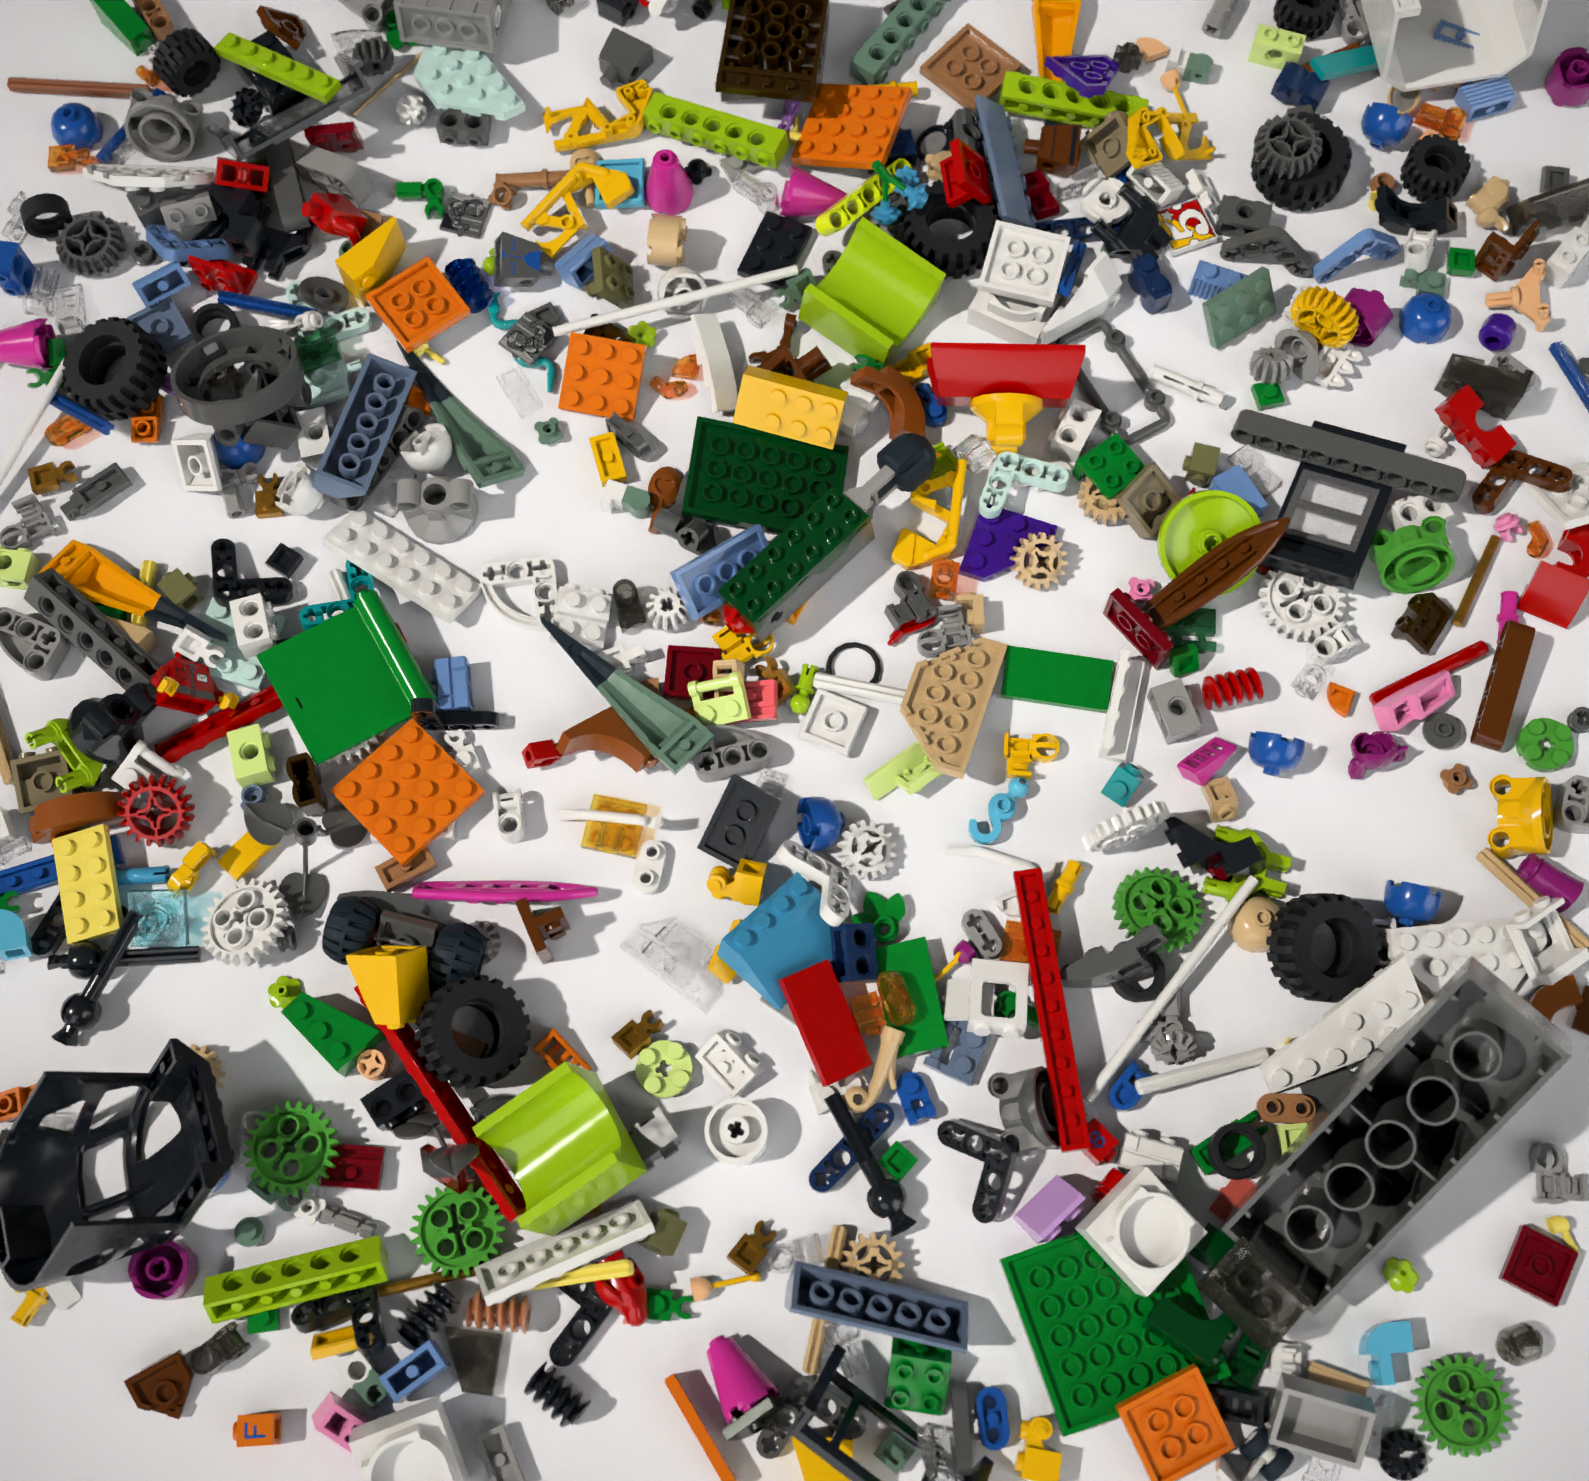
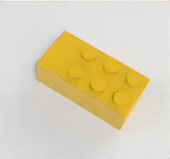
M748 365L743 373L733 423L833 450L838 438L849 392Z

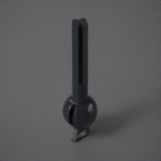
M129 910L83 992L74 993L63 1002L60 1016L65 1024L51 1038L66 1046H77L79 1031L89 1030L99 1022L102 1006L98 999L143 921L144 915L135 910Z
M92 941L78 942L69 949L68 954L50 955L47 967L48 970L59 967L61 969H68L73 977L88 980L96 970L106 951H103L99 944ZM199 946L129 949L124 952L116 967L200 962L201 948Z
M839 1091L825 1098L826 1105L871 1186L867 1193V1203L870 1210L880 1218L888 1217L891 1237L908 1230L917 1222L907 1216L902 1209L907 1203L905 1188L895 1179H886Z

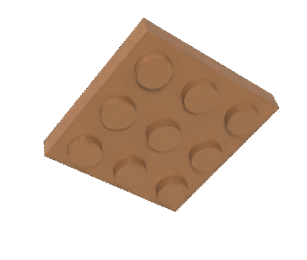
M967 23L920 66L919 73L963 108L971 109L974 115L975 95H982L991 99L1001 89L1005 72H1020L1022 64Z

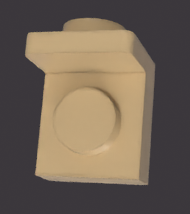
M964 592L961 595H957L955 604L961 603L962 610H967V625H972V634H983L985 625L983 594L976 595L974 592Z
M1228 776L1208 780L1201 786V790L1210 807V820L1212 823L1228 821L1238 816L1239 799Z

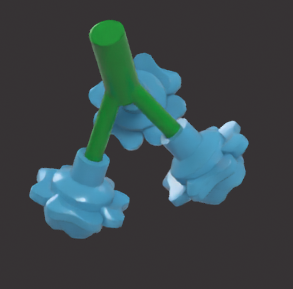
M879 160L873 162L872 168L883 182L881 205L874 207V211L870 213V216L878 224L888 226L894 223L897 217L901 215L898 207L892 206L891 200L888 198L889 183L895 185L894 192L901 193L903 197H908V211H911L913 208L922 209L928 200L929 194L925 191L926 183L918 186L920 179L917 177V170H912L906 165L903 169H897L895 176L890 174Z

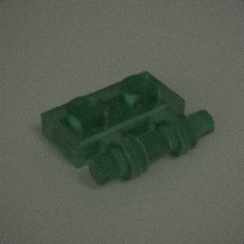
M333 325L327 328L320 327L312 334L304 337L300 335L294 338V343L304 367V374L343 359L340 343L335 337L337 333Z
M1199 608L1164 629V632L1171 635L1172 644L1174 645L1172 650L1194 643L1198 648V654L1215 652L1216 642L1206 641L1205 637H1214L1216 634V609ZM1181 635L1195 636V640H1182Z

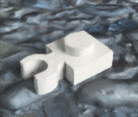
M1194 168L1188 171L1185 175L1189 181V190L1193 195L1199 196L1200 203L1205 210L1209 207V210L1213 212L1220 205L1213 195L1215 192L1206 174Z
M186 624L172 646L173 650L194 662L199 657L203 658L206 665L211 668H216L218 663L211 655L216 654L223 658L225 650L222 647L209 645L211 637Z
M458 729L460 735L458 741L453 742L448 734L444 735L446 744L454 750L448 754L469 775L482 771L472 743L465 746L467 739L462 729Z

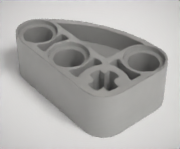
M309 145L295 163L296 169L314 185L326 193L344 195L356 208H360L374 190L364 171L355 161L328 150Z
M0 607V646L2 650L30 676L40 681H48L53 678L70 650L68 639L55 627L11 608ZM11 620L8 625L4 626L7 621ZM34 629V632L31 635L27 636V634ZM41 662H44L40 668L36 669Z
M721 724L704 725L714 735V738L692 759L698 779L702 782L710 783L730 778L734 774L741 775L763 769L771 763L772 752L771 745L766 739L746 729ZM757 749H762L767 754L762 758H757L753 755V752ZM731 756H737L741 759L735 765L726 762ZM704 764H710L711 770L705 771Z
M1581 775L1572 776L1558 788L1553 809V824L1557 829L1574 834H1589L1588 777ZM1565 811L1573 816V821L1566 817Z

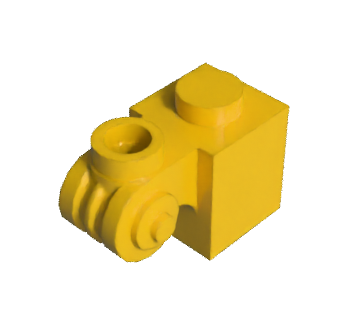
M741 858L735 875H730L729 870L724 866H716L710 872L706 882L707 888L716 899L731 897V900L744 905L759 906L764 890L768 864Z
M1034 1417L1028 1421L1022 1419L1019 1438L1025 1440L1022 1452L1017 1451L1015 1470L1019 1471L1018 1477L1023 1479L1059 1481L1062 1453L1048 1451L1043 1447L1042 1440L1048 1439L1053 1432L1051 1422L1044 1417Z

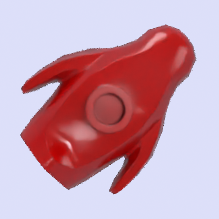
M620 1249L598 1263L624 1260L626 1258L623 1250ZM631 1259L634 1263V1273L632 1276L596 1280L595 1287L600 1298L624 1316L623 1324L639 1327L648 1319L647 1294L644 1276L635 1261Z

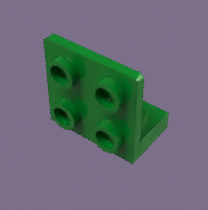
M1115 433L1077 459L1072 473L1078 482L1087 476L1103 496L1110 500L1122 492L1145 465L1123 439Z
M893 1337L884 1406L942 1416L950 1376L952 1350Z

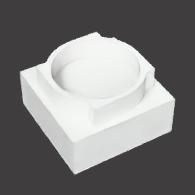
M978 290L968 308L966 323L1011 344H1038L1042 329L1062 304L1065 296L1063 294L1059 296L1056 292L1053 307H1048Z
M1137 1165L1075 1227L1135 1294L1148 1297L1208 1233L1147 1166Z
M439 1395L352 1428L348 1444L363 1481H470V1476Z

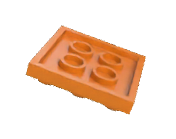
M428 256L365 295L366 301L407 354L471 314L469 307Z
M571 332L558 409L607 418L612 417L615 412L624 421L634 422L647 346Z
M1194 1363L1114 1405L1150 1481H1175L1236 1448L1203 1377Z

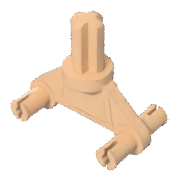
M1536 259L1533 267L1515 287L1510 288V291L1487 293L1485 296L1486 307L1511 306V310L1517 309V311L1535 323L1536 331L1543 332L1551 316L1549 305L1546 303L1541 304L1539 287L1546 275L1545 261L1543 259Z

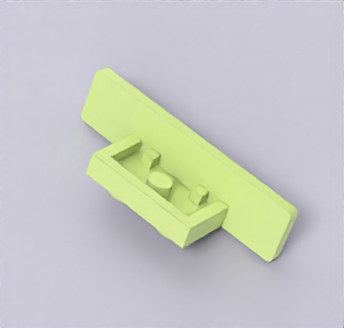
M916 741L866 776L864 782L871 796L875 800H879L897 786L911 796L913 793L923 789L934 778L944 773L935 770L923 748Z

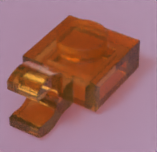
M73 144L49 146L48 168L51 173L75 171L76 164L81 166L91 163L95 164V157L90 156V149L88 148L76 150Z

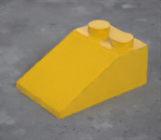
M394 216L335 260L345 287L364 307L369 304L366 301L365 295L391 279L407 247L398 221Z

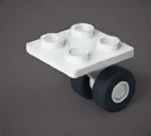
M1265 1426L1263 1428L1258 1427L1243 1441L1239 1448V1452L1248 1461L1252 1462L1240 1472L1224 1455L1216 1458V1474L1218 1475L1216 1479L1217 1481H1251L1257 1472L1260 1471V1474L1267 1481H1275L1292 1464L1294 1455L1286 1448L1279 1447L1275 1450L1268 1443V1429Z

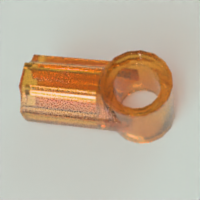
M1422 102L1414 123L1439 131V134L1443 137L1447 135L1450 136L1449 139L1458 140L1468 115L1464 109L1459 107H1451L1446 110Z

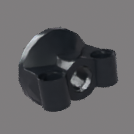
M138 682L123 694L115 693L104 698L93 697L83 700L70 712L67 722L69 737L77 749L88 758L102 764L120 765L140 739L144 741L142 723L157 707L156 699L141 682Z

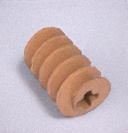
M478 1289L475 1296L471 1297L468 1303L466 1327H470L475 1320L476 1328H482L486 1322L488 1329L494 1330L498 1323L500 1331H506L510 1324L511 1331L517 1333L522 1325L523 1334H526L531 1314L528 1295H524L521 1303H517L515 1294L511 1296L509 1302L504 1301L487 1307L485 1299L482 1298L481 1289Z

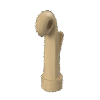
M884 1025L880 1036L882 1040L868 1091L862 1087L853 1086L844 1094V1102L851 1112L860 1113L871 1108L879 1098L887 1078L890 1088L892 1090L897 1088L896 1059L899 1045H902L906 1032ZM856 1094H860L863 1099L858 1104L853 1103V1097Z

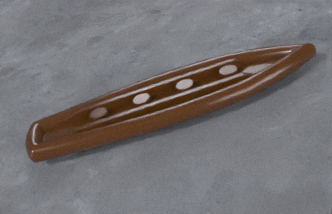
M1283 517L1254 525L1221 542L1187 567L1139 610L1149 614L1153 624L1160 631L1193 613L1233 587L1261 564L1284 535L1290 523V518Z

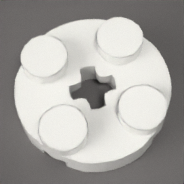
M1110 177L1108 180L1096 178L1090 181L1083 189L1080 202V210L1085 217L1093 223L1102 218L1109 227L1122 221L1130 208L1127 202L1117 194L1124 183ZM1109 198V205L1102 204L1100 199L1106 200Z

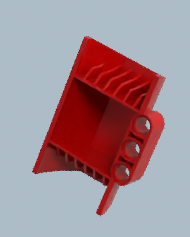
M931 342L932 357L926 358V367L938 406H970V400L981 395L1020 393L1041 398L1043 408H1064L1071 397L1086 353V345Z

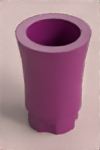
M1533 853L1529 854L1517 868L1516 875L1541 896L1564 899L1565 903L1556 909L1559 913L1566 911L1577 900L1584 888V881L1565 873Z

